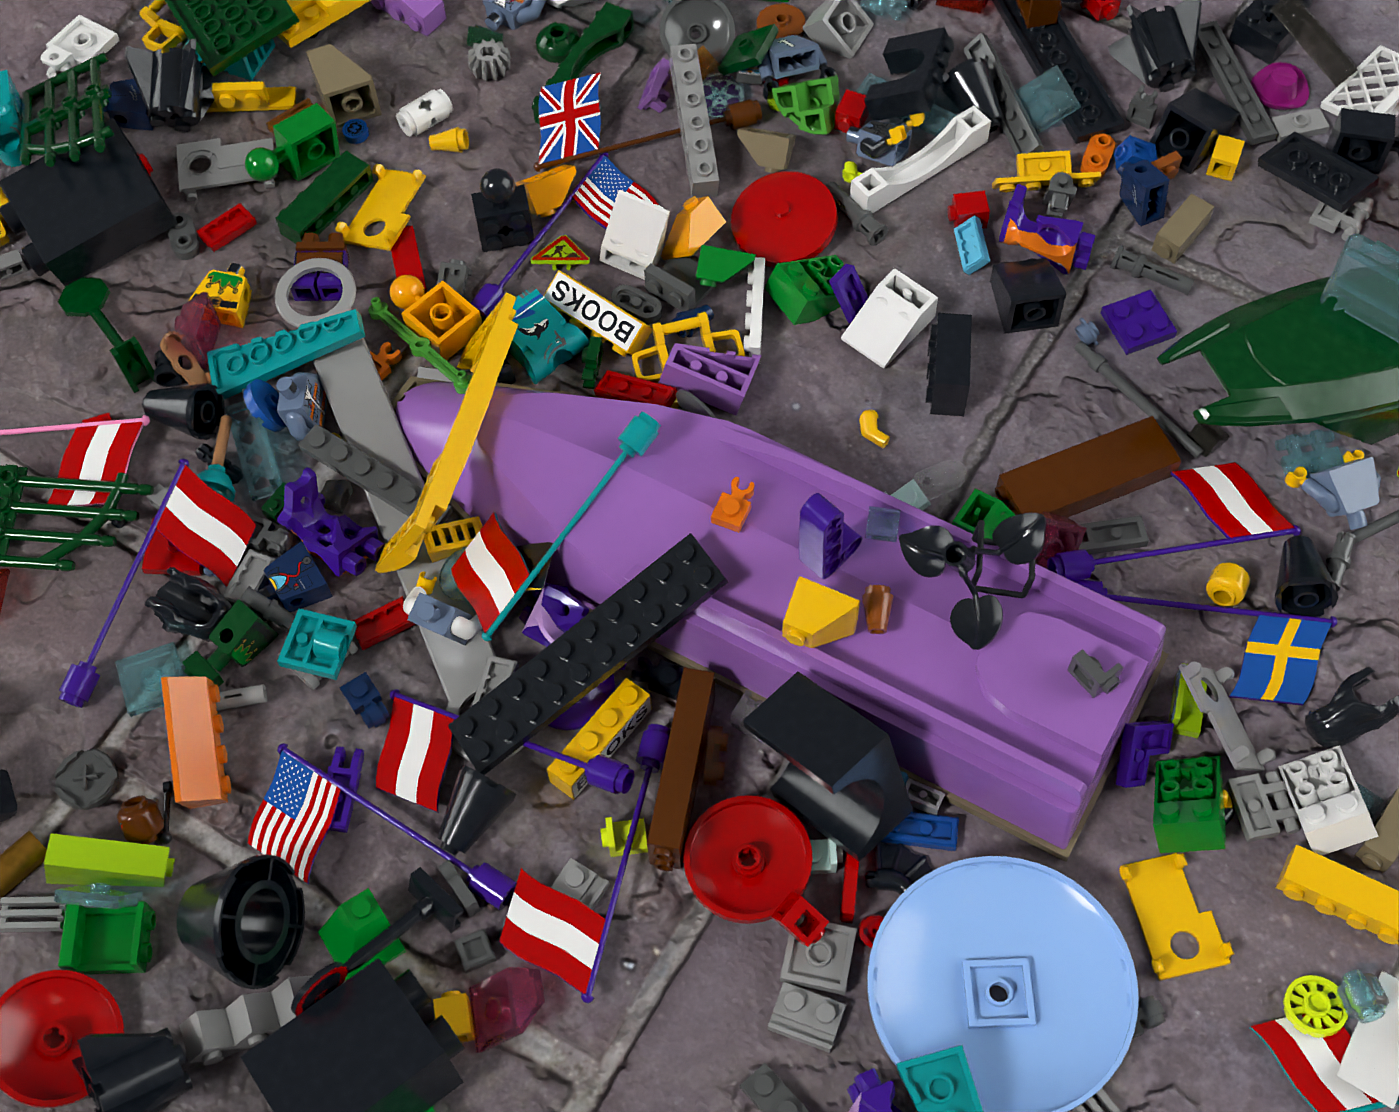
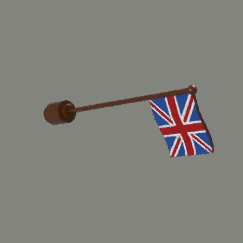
M601 72L544 86L540 91L538 105L541 133L539 162L534 164V170L540 172V169L679 134L681 131L680 128L599 148L601 118L598 88ZM751 99L726 105V111L722 112L723 117L709 120V123L714 125L724 122L726 127L730 126L731 130L756 125L757 121L762 120L760 104L758 100L752 101Z

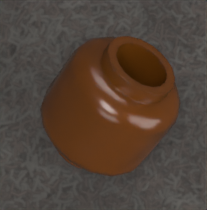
M142 795L132 797L122 803L121 809L117 814V821L123 836L129 842L150 844L158 838L157 835L164 828V820L158 804L153 799H148Z

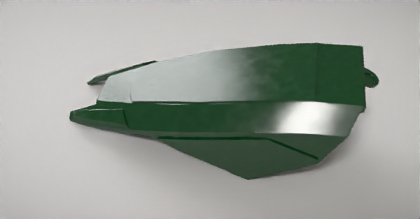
M1399 264L1375 266L1336 274L1287 288L1241 305L1188 333L1157 357V360L1161 365H1165L1196 352H1201L1229 396L1193 411L1195 419L1200 424L1252 427L1314 422L1331 431L1363 443L1375 444L1399 433Z

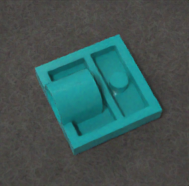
M298 608L277 662L280 667L337 680L357 625L354 621Z

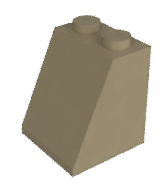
M331 44L306 51L316 88L326 112L335 120L336 129L343 127L351 119L366 120L382 115L373 78L370 74Z

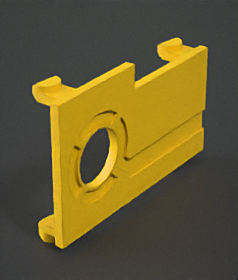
M375 164L372 173L376 174L379 180L349 227L345 222L339 221L335 231L343 234L346 244L390 251L411 218L409 214H404L426 176L418 169L410 173L385 169L383 165ZM373 222H385V227L379 234L375 236L365 235L366 228Z
M1173 853L1122 865L1119 868L1120 876L1127 887L1152 959L1153 971L1157 973L1159 981L1229 965L1230 956L1235 955L1231 943H1223L1212 911L1198 912L1183 872L1184 866L1188 865L1184 853ZM1179 932L1191 934L1198 942V954L1191 959H1182L1175 955L1170 944L1174 934Z

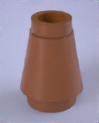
M870 585L865 587L862 600L868 633H887L894 598L891 594V588L888 586Z

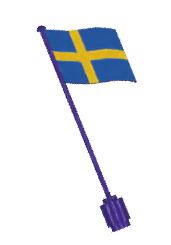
M1084 579L1073 581L1114 601L1258 617L1247 640L1240 675L1229 696L1230 698L1303 705L1314 684L1321 647L1329 629L1337 625V619L1334 616H1331L1329 619L1108 594L1107 588H1103L1102 581Z

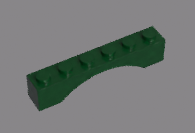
M606 2L602 9L596 12L594 20L589 27L583 30L579 41L572 45L569 55L564 61L559 63L556 73L547 80L545 86L579 78L583 70L596 58L610 50L622 47L634 30L633 11ZM536 96L532 102V110L535 122L540 124L538 111L539 96Z

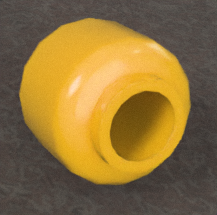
M1231 562L1218 564L1210 574L1206 585V592L1212 601L1220 606L1238 605L1244 599L1249 588V574L1238 564Z

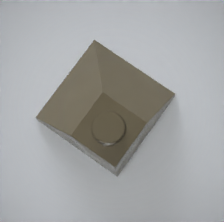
M753 127L738 129L737 136L758 166L765 167V171L770 173L780 172V170L788 168L796 135Z

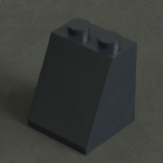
M1194 88L1168 103L1150 143L1156 145V152L1161 157L1177 151L1182 157L1179 168L1191 174L1213 152L1218 135L1228 136L1239 113L1198 88Z
M1030 258L1024 261L1002 262L993 265L990 283L1004 334L1058 327L1066 298V291L1047 258Z

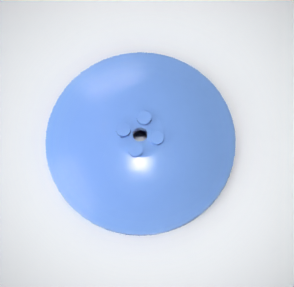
M983 856L955 861L935 869L913 883L891 906L880 924L870 953L867 973V993L870 1012L880 1041L892 1062L896 1066L899 1062L962 1045L983 1112H1069L1094 1096L1110 1080L1126 1055L1135 1031L1138 1015L1137 977L1129 948L1121 931L1109 913L1087 890L1060 872L1039 863L1006 856ZM993 986H1001L1006 990L1008 997L1003 1002H997L991 998L989 989Z

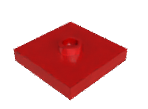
M156 529L144 555L141 568L144 574L170 575L167 573V569L175 567L182 573L191 576H202L203 566L179 551Z

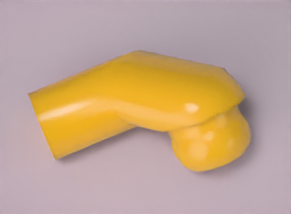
M872 409L865 410L859 418L861 435L883 449L888 444L890 436L878 430V413Z

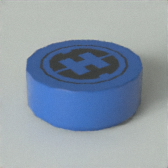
M351 119L342 127L345 140L351 144H360L369 136L367 124L362 119Z

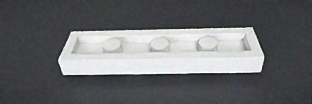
M755 257L754 268H748V285H753L752 290H747L746 307H751V313H746L745 329H750V335H744V351L749 352V357L751 358L753 354H761L765 258Z

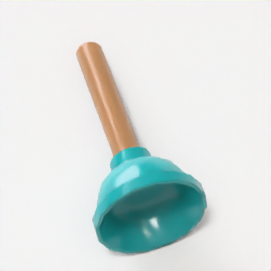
M224 415L220 421L212 464L208 466V469L198 473L197 476L208 487L232 502L234 501L236 491L223 467L232 418Z

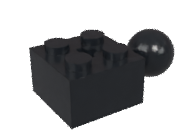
M1254 0L1235 19L1229 41L1265 63L1272 64L1299 38L1307 17L1304 12L1311 7L1313 0Z
M1341 108L1327 141L1326 148L1367 171L1379 175L1390 151L1397 152L1399 156V137H1395L1396 115Z
M494 168L487 171L480 181L481 192L471 194L482 251H497L504 248L531 244L534 240L524 184L515 186L513 177L504 169Z

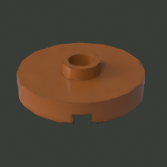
M785 3L773 4L765 7L757 17V29L775 23L779 29L775 39L791 35L803 37L805 33L802 29L806 23L805 16L801 10L793 5Z

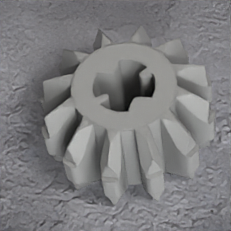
M492 38L489 42H485L482 39L481 44L474 43L473 49L468 50V66L476 79L483 78L486 82L489 78H493L496 81L498 76L505 77L506 71L510 70V53L502 41L496 43Z

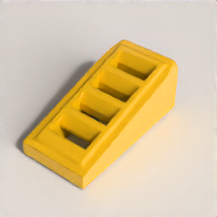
M476 516L435 525L424 539L432 563L464 552L474 539L470 537L468 529L474 527L477 535L483 527L480 517ZM462 531L465 540L459 541L457 532ZM451 535L453 543H447L445 536ZM440 539L441 545L436 546L434 540Z

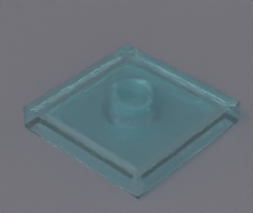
M174 642L115 661L127 712L130 717L164 706L162 677H185L177 646Z
M91 883L90 886L78 885L55 889L54 901L64 904L120 909L137 905L138 901H142L143 891L110 888L111 884Z

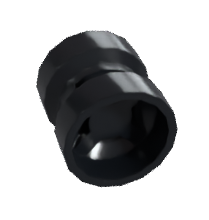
M162 350L156 352L154 364L157 367L154 371L155 383L163 387H176L180 385L183 376L174 370L170 360ZM182 356L178 358V363L181 367L183 365Z

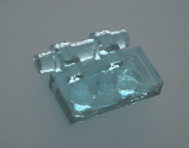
M1314 430L1308 435L1298 436L1297 434L1287 435L1285 439L1276 440V450H1287L1289 454L1283 456L1280 461L1285 476L1288 472H1294L1295 468L1300 466L1307 470L1306 478H1311L1310 474L1345 463L1338 446L1327 448L1325 443L1335 440L1334 432L1331 430L1325 432ZM1312 446L1313 451L1302 453L1300 447Z

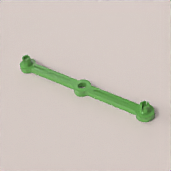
M379 297L372 298V305L368 308L370 317L374 320H381L410 345L411 352L415 357H424L453 382L457 393L465 394L472 376L467 375L465 370L458 371L432 349L428 338L418 337L391 314L387 303L381 302Z

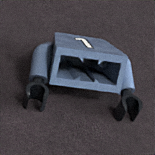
M797 35L777 38L773 41L762 63L758 65L761 80L765 81L763 87L764 99L768 100V91L779 87L778 82L772 80L773 78L779 79L817 69L821 71L819 78L836 76V71L832 67L826 66L827 61L818 43Z

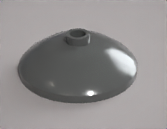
M673 0L663 12L659 34L662 46L669 57L670 46L696 43L700 69H705L716 65L725 57L734 41L735 26L729 9L720 0ZM694 31L698 32L700 38L694 39L691 33Z

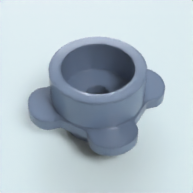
M1080 318L1081 324L1075 328V332L1080 340L1087 346L1091 343L1095 346L1099 345L1097 336L1100 333L1093 322L1089 321L1086 323L1083 318Z

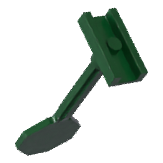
M80 278L65 286L58 304L67 316H91L113 345L114 348L109 351L134 393L138 392L137 385L149 378L155 382L154 370L137 339L133 336L123 341L101 311L110 294L108 287L102 279Z

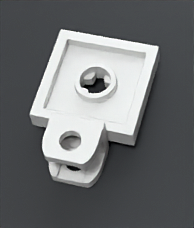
M78 15L46 44L47 50L41 55V61L43 64L50 66L47 70L48 78H52L58 72L66 71L103 52L106 54L119 42L117 33Z

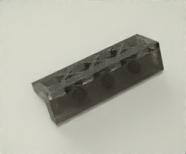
M1280 0L1270 8L1335 87L1339 86L1358 70L1357 65L1302 0Z

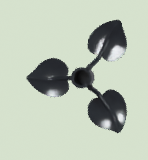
M1023 513L1003 520L992 534L993 542L999 547L996 550L977 548L976 546L968 548L962 542L954 541L951 533L941 526H927L914 532L899 535L903 556L917 574L927 578L938 577L944 572L947 564L958 572L959 576L964 580L973 599H962L954 606L950 615V623L956 636L973 650H980L988 645L998 634L1003 622V608L998 599L993 595H984L979 598L977 590L968 577L967 572L972 570L976 563L975 555L999 556L1004 553L1005 558L1012 564L1023 565L1030 563L1039 556L1043 549L1046 518L1043 514Z

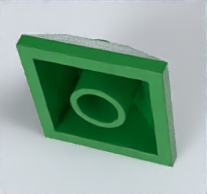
M701 245L695 280H701V286L716 288L717 284L725 283L750 267L755 260L756 254Z
M367 888L341 904L318 931V934L333 960L344 964L355 952L391 925L372 892ZM399 938L363 966L350 972L346 976L345 981L377 958L381 960L383 965H386L405 953L406 950Z

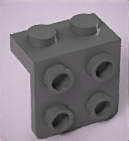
M689 257L670 258L661 269L650 263L644 270L645 290L681 311L696 308L712 288L701 286V280H695L698 262Z

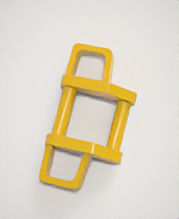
M155 0L148 7L145 6L139 11L140 16L152 27L142 37L145 47L152 51L162 49L161 54L169 53V48H175L187 35L181 25L172 24L161 19L156 14L167 3L165 0ZM160 34L168 37L161 44L154 42Z
M706 312L697 313L696 317L662 325L660 322L652 324L655 346L632 354L635 375L637 378L658 383L662 373L643 376L638 361L658 354L663 372L669 357L664 335L698 327L703 346L710 348V352H716L713 341L733 339L738 351L737 355L745 357L739 331L733 329L711 333Z

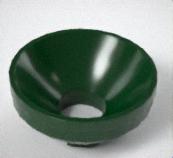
M551 23L538 33L536 37V50L544 60L560 63L569 55L572 45L579 41V33L568 24ZM556 30L564 32V34L560 37H553L550 35L553 31Z

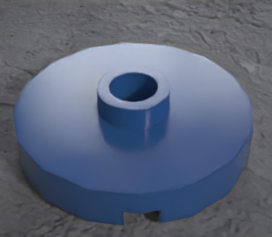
M254 379L246 385L243 397L252 416L256 419L260 417L264 421L262 423L263 427L271 431L280 432L287 426L277 412L279 399L277 390L261 379Z

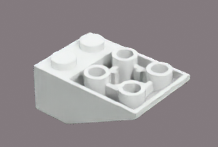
M619 190L602 242L599 261L645 280L644 270L650 263L657 266L661 258L670 211L665 210L660 205L644 201L634 194Z
M894 268L877 285L841 336V340L885 369L935 317L938 297Z
M1339 745L1278 766L1312 852L1322 856L1378 837L1369 811Z

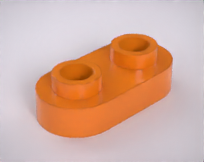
M1101 133L1090 138L1082 158L1081 173L1101 172V178L1106 174L1116 145L1115 140L1111 136Z

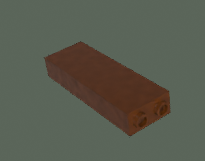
M1150 416L1000 474L995 494L997 499L1001 500L1015 515L1023 513L1043 514L1046 518V526L1173 477L1170 475L1171 472L1178 471L1182 460L1155 418Z
M685 667L683 669L647 840L649 862L656 869L662 871H672L673 868L681 870L684 848L688 837L715 702V672Z

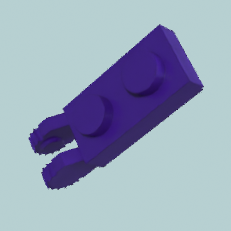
M337 746L327 774L357 793L361 777L360 772L364 762V750L355 749L350 769L343 768L346 750L344 747ZM341 792L334 820L329 831L348 832L355 800L344 792Z

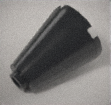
M974 58L951 69L947 73L949 78L946 82L943 80L940 83V88L961 112H964L973 105L977 107L991 121L989 133H992L1000 127V123L1003 120L988 63L984 58H980V62H975Z
M207 383L151 390L146 394L142 402L144 412L148 417L196 439L208 440L213 438L217 434L213 433L216 426H220L221 417L225 414L223 395L217 393L216 389L218 388L215 385Z
M1301 535L1293 536L1284 542L1275 591L1276 607L1281 613L1284 610L1293 615L1322 616L1325 614L1324 609L1332 606L1333 609L1338 601L1337 588L1312 539Z
M463 764L458 771L437 837L443 841L440 848L454 856H457L459 851L465 854L514 801L516 794L501 784L492 781L482 773Z

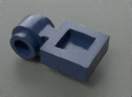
M366 672L339 687L356 715L360 714L368 729L373 726L378 728L386 723L385 719L390 717V714L381 701L380 693Z

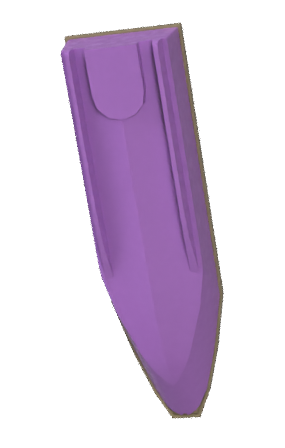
M410 376L391 401V405L421 477L426 482L434 461L443 451L465 394L457 393L453 382ZM496 382L474 445L449 502L453 511L461 519L479 516L482 526H484L493 512H495L504 533L515 546L545 542L554 543L623 452L619 448L621 442L617 438L634 416H639L642 411L661 425L657 431L659 433L642 457L637 454L633 458L627 455L553 553L545 583L568 587L570 594L589 608V614L691 533L727 579L728 583L646 648L685 668L715 672V683L758 705L763 703L799 671L888 733L900 771L907 773L910 779L945 793V801L1065 862L1067 861L1121 752V737L1125 723L1136 722L1169 655L1162 651L1166 627L1161 622L1036 564L1035 580L1025 598L978 592L979 598L984 595H993L998 599L1003 608V622L998 634L988 645L980 650H973L956 636L950 623V615L954 606L962 599H973L962 577L947 564L944 572L938 577L927 578L917 574L905 560L899 543V535L914 532L927 526H941L951 533L954 541L962 542L968 548L971 546L977 547V543L972 541L973 534L761 434L729 421L656 404L571 395ZM736 476L740 479L738 488L741 490L747 489L750 482H754V495L747 500L751 502V510L740 533L711 523V515L722 492L731 495V482ZM815 493H820L844 513V522L863 538L858 549L827 579L820 578L799 560L800 510L805 502ZM984 544V549H999L998 546ZM1004 553L999 556L983 554V568L977 586L1022 592L1029 577V563L1023 565L1012 564L1005 558ZM976 563L972 570L967 572L970 580H972L976 571ZM799 576L860 600L857 628L853 635L814 648L804 645H793L782 636L783 620ZM870 585L888 586L891 588V594L894 596L887 633L884 634L868 633L862 595L865 593V587ZM1083 649L1089 656L1095 657L1100 662L1104 672H1107L1118 663L1124 667L1119 677L1121 682L1112 692L1106 694L1103 691L1093 698L1068 672L1067 669L1072 657Z

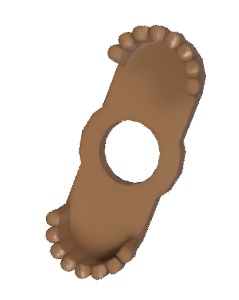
M175 331L166 333L160 342V347L170 360L174 370L182 375L189 385L203 383L212 385L210 371L205 373L198 364L196 357L187 351L180 342L183 336ZM181 356L186 357L191 363V369H183L178 363V358Z

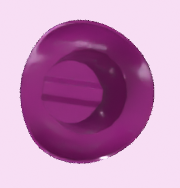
M1276 62L1269 64L1261 69L1250 82L1260 102L1271 109L1292 110L1300 108L1306 104L1309 98V87L1305 75L1298 67L1289 63Z

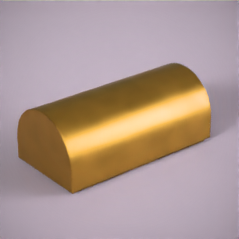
M30 830L0 855V899L45 861L47 849Z

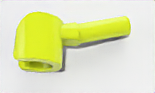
M845 162L844 169L842 170L843 179L845 182L851 183V180L861 175L862 172L857 171V164L855 162Z

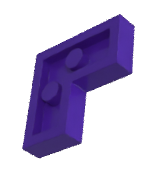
M1165 720L1125 723L1121 737L1120 758L1117 764L1116 785L1124 788L1145 786L1150 755L1169 754L1174 723Z

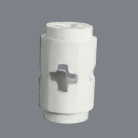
M431 90L403 106L400 112L396 114V118L400 128L406 135L417 136L448 118L449 113L453 111V106L443 90Z

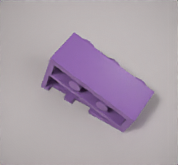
M371 0L375 8L385 11L395 20L402 21L412 30L418 31L425 36L431 34L446 20L443 0Z
M674 343L659 383L676 387L677 390L688 391L700 401L736 416L761 355L753 354L751 358L738 356L733 351H727L724 354L710 352V348Z

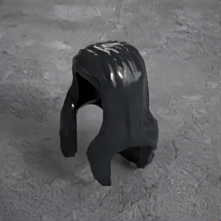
M175 567L168 568L167 573L170 574V581L157 591L156 596H150L145 601V606L147 608L150 607L154 611V615L159 617L163 623L162 628L166 632L191 635L211 642L209 635L231 609L230 602L206 580L182 573Z
M1366 667L1346 678L1340 684L1328 705L1308 712V715H1305L1307 731L1319 745L1329 749L1338 745L1340 747L1369 731L1379 729L1399 714V695L1381 706L1358 700L1354 692L1369 683L1371 680L1367 679V677L1375 672L1370 667Z

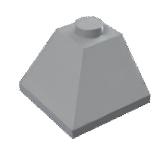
M826 0L812 12L802 29L813 42L819 44V48L850 59L854 56L874 23L856 0Z

